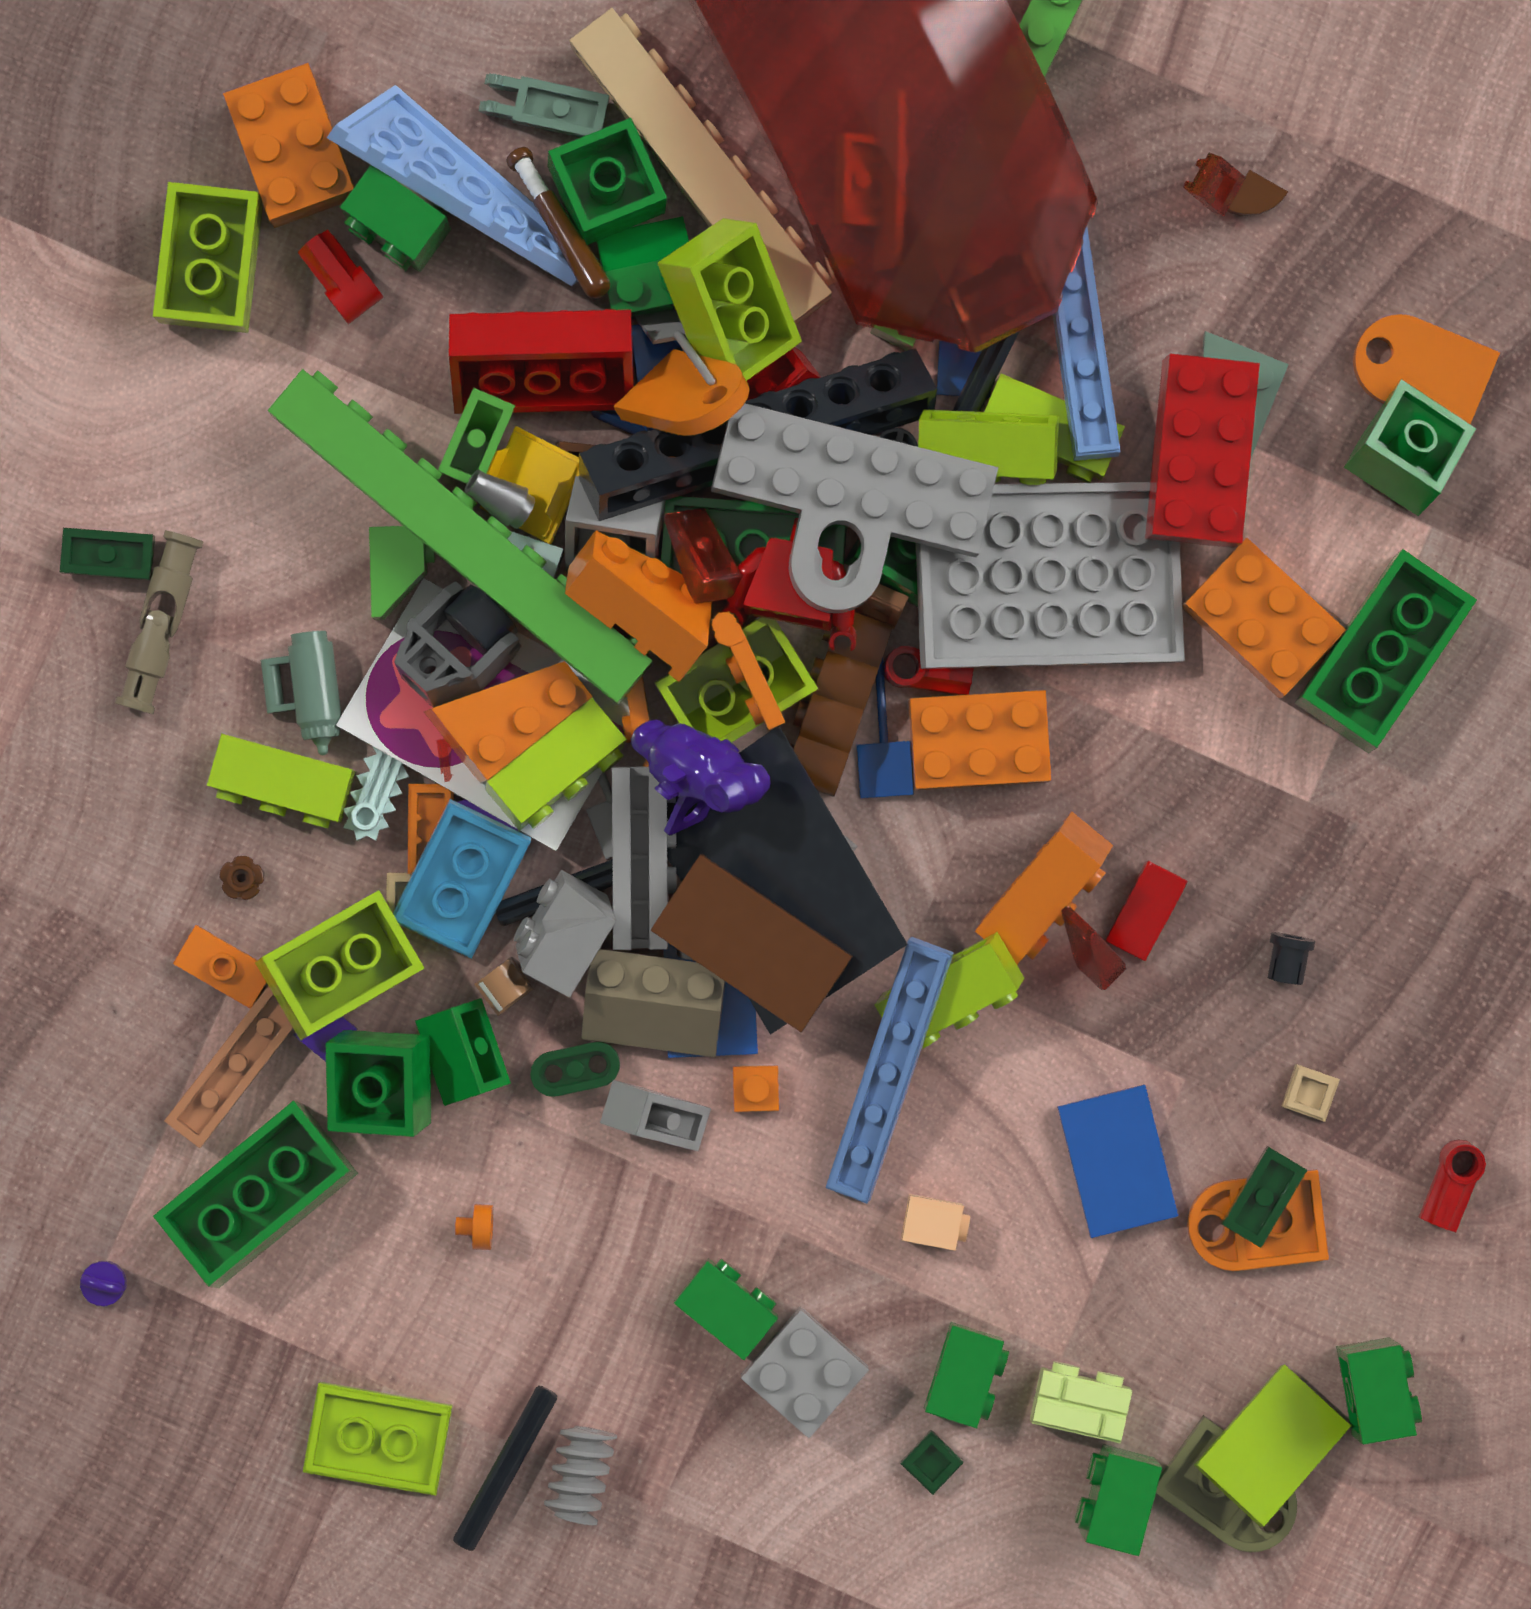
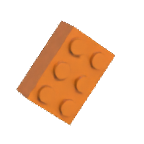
M309 63L223 93L267 216L274 228L343 204L355 186L340 146L327 138L333 126Z
M1245 538L1242 544L1229 554L1182 605L1183 610L1278 698L1284 697L1346 631L1337 620L1248 538Z
M1046 690L909 699L914 790L1045 783L1051 781Z

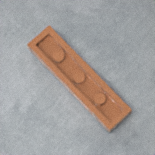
M269 986L164 1120L198 1148L205 1144L293 1030L292 1025Z

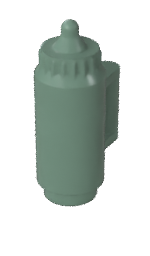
M327 631L296 633L291 635L292 645L288 646L289 656L261 660L267 714L295 711L297 725L301 728L303 740H312L317 746L318 753L324 756L328 753V744L331 738L337 737L340 734V727L336 725L341 717L333 642L328 641ZM290 664L294 703L284 704L279 665Z

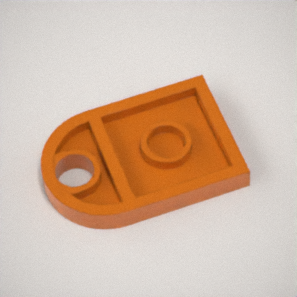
M1398 314L1381 318L1365 330L1354 350L1353 367L1356 378L1363 390L1383 404L1402 379L1471 424L1500 352L1414 316ZM1380 339L1388 344L1391 354L1387 362L1376 364L1368 358L1366 347L1370 341Z
M673 349L613 407L622 421L677 435H696L714 429L733 417L746 402L749 395V385L737 365L699 355L716 380L714 385H708L684 351Z
M1317 1169L1307 1170L1261 1248L1224 1225L1221 1236L1212 1241L1204 1240L1198 1232L1199 1222L1207 1215H1216L1223 1220L1248 1177L1223 1180L1208 1186L1196 1197L1190 1208L1187 1221L1190 1241L1196 1252L1205 1261L1217 1268L1240 1271L1329 1260Z

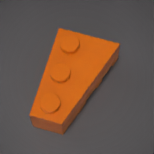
M595 530L569 565L565 594L611 629L616 623L638 640L634 648L643 655H646L649 650L672 667L668 674L680 682L708 646L713 590L707 588L699 580L688 578L667 567L662 561L650 558L628 547L622 540L609 537Z
M563 661L424 711V713L461 761L481 783L489 780L593 696L569 665Z
M1071 811L1063 821L1062 826L1047 844L1042 846L1036 857L981 920L975 932L983 939L998 932L1017 965L1025 955L1033 960L1049 941V938L1044 933L1052 923L1055 922L1061 927L1077 908V905L1072 902L1081 889H1084L1089 894L1106 874L1100 867L1113 845Z

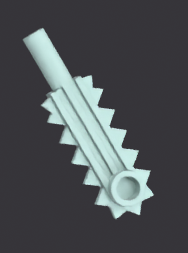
M375 747L373 749L376 755L364 758L370 771L356 775L363 788L350 792L356 805L343 809L348 817L343 828L354 831L357 841L366 836L377 841L379 830L389 828L383 815L396 811L390 798L403 794L396 781L409 778L403 763Z

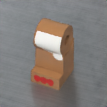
M511 957L474 984L497 1016L534 990V987Z

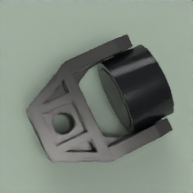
M455 581L445 587L414 619L412 617L409 619L405 639L400 644L394 663L401 678L434 708L482 691L513 660L522 645L519 643V638L515 636L518 633L516 626L490 597L471 584L464 590ZM446 620L474 649L483 655L475 665L466 667L434 638V632Z

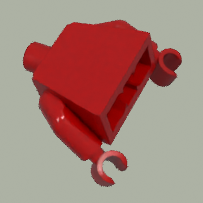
M795 518L790 541L770 538L766 547L756 548L735 569L727 595L729 603L724 606L720 613L728 611L734 613L739 619L741 628L747 622L749 615L827 631L831 629L829 637V647L831 650L835 651V638L839 635H845L851 640L850 651H853L857 640L856 630L852 626L854 624L855 609L844 613H827L817 610L803 601L792 585L789 575V559L799 519ZM818 546L820 556L823 559V574L831 580L843 579L847 574L845 566L834 560L833 550Z

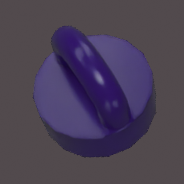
M101 1260L91 1264L84 1270L80 1278V1288L83 1296L88 1302L96 1306L114 1304L123 1296L127 1286L124 1271L118 1264L111 1261Z

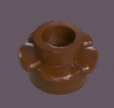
M237 856L231 863L226 862L219 874L220 880L223 881L222 890L232 899L242 897L243 900H248L255 897L260 891V884L264 882V872L261 866L255 865L253 859L247 856ZM239 874L246 876V880L242 883L237 880Z

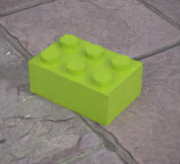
M168 182L153 317L158 323L242 333L249 332L263 202L259 192Z
M723 218L658 262L687 339L698 355L737 365L747 381L802 342L757 223Z
M379 890L255 962L300 1041L425 969Z

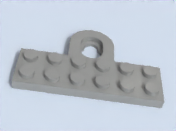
M744 403L741 409L727 420L711 492L799 513L789 559V575L792 585L802 600L811 607L827 613H844L861 606L877 588L882 575L890 536L976 558L981 549L998 467ZM834 524L846 525L852 528L858 534L861 541V553L858 560L848 567L846 576L840 580H831L823 574V559L818 550V542L822 531Z

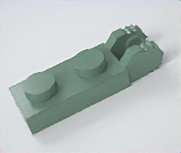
M486 74L484 84L490 88L500 91L518 92L515 107L492 100L480 101L478 111L482 114L512 119V122L576 137H584L604 127L610 96L607 94L521 76V79L499 74Z

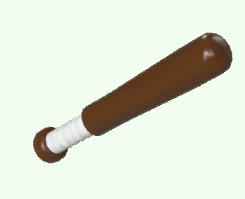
M527 147L515 149L507 156V165L512 171H517L520 174L530 194L534 197V206L548 227L580 286L590 298L604 296L610 289L608 276L569 218L555 193L548 189L538 174L537 169L532 163L533 154L531 150Z

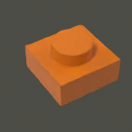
M778 1065L733 1066L734 1112L779 1111Z

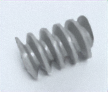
M583 1426L561 1429L560 1434L570 1440L571 1444L569 1446L557 1447L556 1452L565 1457L567 1462L552 1466V1470L563 1476L562 1481L549 1482L548 1488L558 1493L559 1497L558 1499L545 1500L544 1505L554 1511V1515L560 1519L583 1525H597L598 1520L587 1512L601 1510L602 1502L591 1494L605 1492L606 1485L595 1476L609 1474L610 1467L599 1459L613 1456L614 1449L603 1441L617 1439V1435L604 1430Z

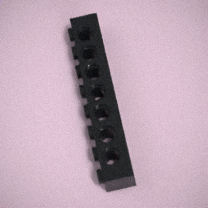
M914 348L901 353H889L882 359L863 365H851L840 372L818 379L809 378L798 385L783 390L764 392L757 398L747 400L745 403L874 435L919 421L923 410H935L937 387L917 349ZM727 421L709 431L688 436L657 429L639 431L629 438L610 444H598L587 451L579 453V480L598 521L712 486Z

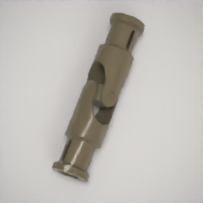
M165 530L163 535L167 541L159 566L153 569L139 619L140 629H143V631L138 635L130 648L125 665L129 670L122 695L116 697L115 704L149 714H154L155 707L152 705L157 684L160 678H164L169 663L170 644L168 638L169 636L172 638L178 630L193 578L189 574L197 549L203 546V541ZM158 595H173L176 603L174 617L160 610H150L152 602Z

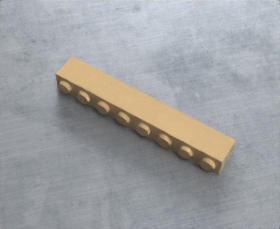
M610 8L569 40L571 49L604 92L610 96V100L624 118H632L641 140L708 227H711L723 218L757 223L796 325L832 298V291L828 287L833 284V280L818 261L811 265L801 253L806 246L791 226L784 230L774 218V215L779 211L769 196L763 190L756 194L746 180L751 177V174L736 155L729 159L720 148L719 144L724 140L715 126L708 119L701 123L691 109L696 106V103L688 91L681 84L674 88L664 74L669 71V68L655 49L646 52L637 38L642 33L629 15L625 13L619 17L615 10Z

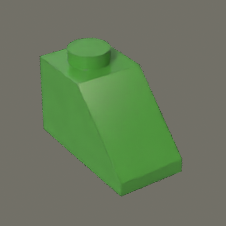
M473 387L438 471L466 484L476 470L479 469L487 473L515 405Z
M404 526L369 527L371 617L374 620H385L428 574L427 563H435V552Z

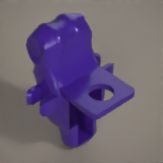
M660 720L647 721L638 726L632 734V747L648 761L649 772L659 782L654 789L667 800L676 796L679 797L664 829V832L669 836L702 821L707 816L710 808L719 812H738L744 806L758 802L770 788V776L761 764L744 762L738 753L740 750L728 739L720 741L718 738L695 730L686 724L678 723L671 726L665 725ZM698 803L695 809L688 816L685 817L688 810L693 805Z

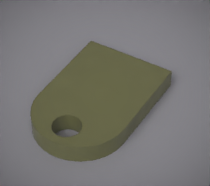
M1203 1415L1160 1475L1156 1494L1224 1543L1237 1550L1260 1552L1276 1546L1289 1534L1295 1523L1297 1515L1295 1492L1279 1509L1282 1514L1280 1526L1273 1531L1260 1529L1245 1512L1194 1466L1224 1431Z

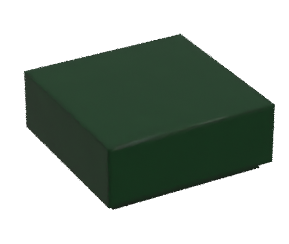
M932 1430L900 1461V1464L932 1495L964 1463Z

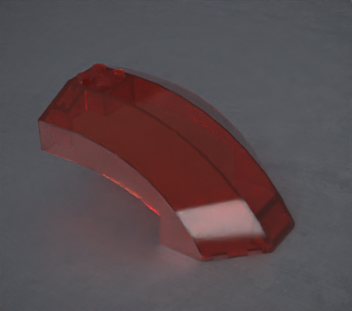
M689 0L780 169L809 227L818 256L856 325L874 328L875 325L897 330L898 334L932 343L934 339L957 344L958 349L976 353L1058 311L1063 298L1062 290L1069 273L1073 272L1084 243L1083 235L1089 219L1094 217L1098 206V199L1052 92L1006 0Z

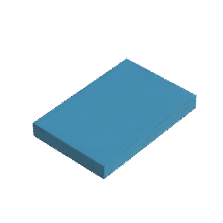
M449 799L393 911V915L399 925L472 959L531 843V837Z

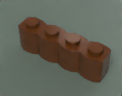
M856 612L854 624L852 625L857 634L855 649L850 651L851 640L849 637L839 635L835 638V651L829 647L825 659L815 658L810 676L818 689L813 692L810 702L801 699L793 722L794 726L801 729L796 744L790 743L817 791L835 797L894 626ZM831 629L830 631L825 630L822 640L829 642Z

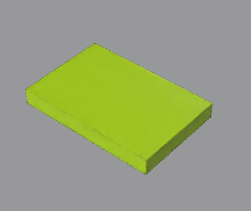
M1284 1364L1277 1369L1194 1466L1257 1525L1264 1527L1351 1425Z
M319 1382L303 1472L436 1496L453 1405Z

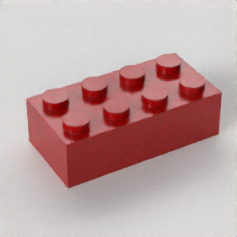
M631 309L449 314V365L454 414L463 413L473 387L515 405L512 413L615 410L613 406L634 387Z
M1172 353L1162 360L1145 539L1235 548L1242 544L1260 363Z

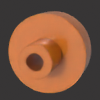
M475 1204L473 1218L456 1217L455 1235L472 1236L473 1249L491 1250L493 1205Z

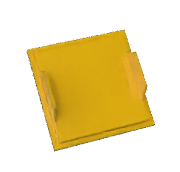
M515 426L506 448L495 452L486 474L528 488V494L535 498V504L529 517L519 529L548 544H552L569 505L575 476H579V457Z

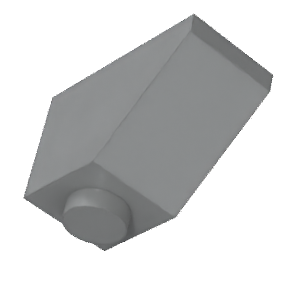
M613 1080L600 1123L635 1136L698 1151L711 1108L647 1088Z

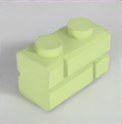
M1053 1362L1052 1369L1041 1367L1030 1415L1032 1424L1121 1443L1132 1396V1389L1123 1385L1124 1377L1099 1371L1097 1372L1096 1379L1079 1376L1080 1367L1061 1362Z

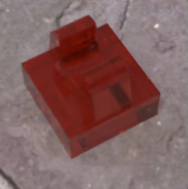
M1209 152L1205 159H1199L1196 162L1195 166L1199 168V171L1192 182L1185 181L1183 188L1211 212L1224 216L1246 177L1224 158Z

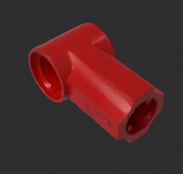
M328 229L314 236L297 252L326 289L325 295L347 324H350L384 298L362 267H356L345 249Z
M909 645L900 646L892 650L884 659L883 674L886 681L892 686L956 695H969L974 668L921 669L920 649ZM907 655L914 660L916 671L912 678L902 679L894 673L893 661L896 656Z
M1461 1139L1450 1141L1440 1151V1164L1418 1216L1422 1220L1453 1232H1457L1475 1184L1484 1174L1486 1167L1485 1157L1482 1152L1470 1142ZM1460 1151H1470L1473 1156V1163L1470 1169L1463 1173L1454 1172L1451 1165L1453 1157Z

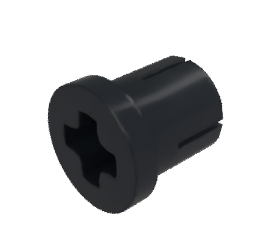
M1271 932L1269 942L1273 943L1267 978L1287 984L1303 985L1309 951L1314 950L1316 941L1298 935Z

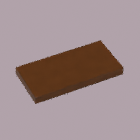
M700 854L650 930L801 1033L853 957L850 953L703 854Z

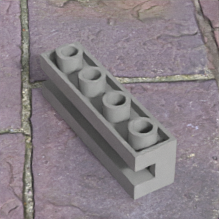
M649 766L612 767L613 913L616 919L613 925V950H631V948L668 949V942L650 930L667 905V894H674L676 892V867H667V848H676V833L669 836L664 832L668 822L667 803H676V797L667 800L654 789L659 782L649 772Z

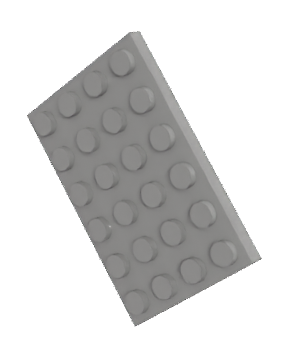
M1150 482L1054 483L1040 485L995 484L980 553L976 558L915 543L921 669L1175 663L1185 661L1180 542L1145 539Z

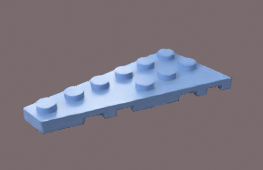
M396 85L337 123L327 136L329 140L570 286L578 282L533 202Z

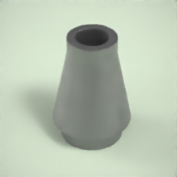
M479 469L473 473L465 487V493L473 497L505 527L508 525L516 529L521 527L529 517L535 504V498L528 494V488L488 475Z

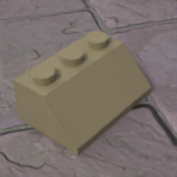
M599 949L588 969L581 1039L716 1058L726 982L697 962Z

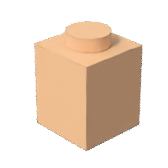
M909 1194L901 1239L902 1241L956 1251L957 1241L966 1242L970 1215L963 1214L964 1205L961 1203Z

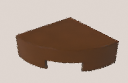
M1249 170L1226 211L1239 216L1262 214L1275 208L1285 198L1288 191Z

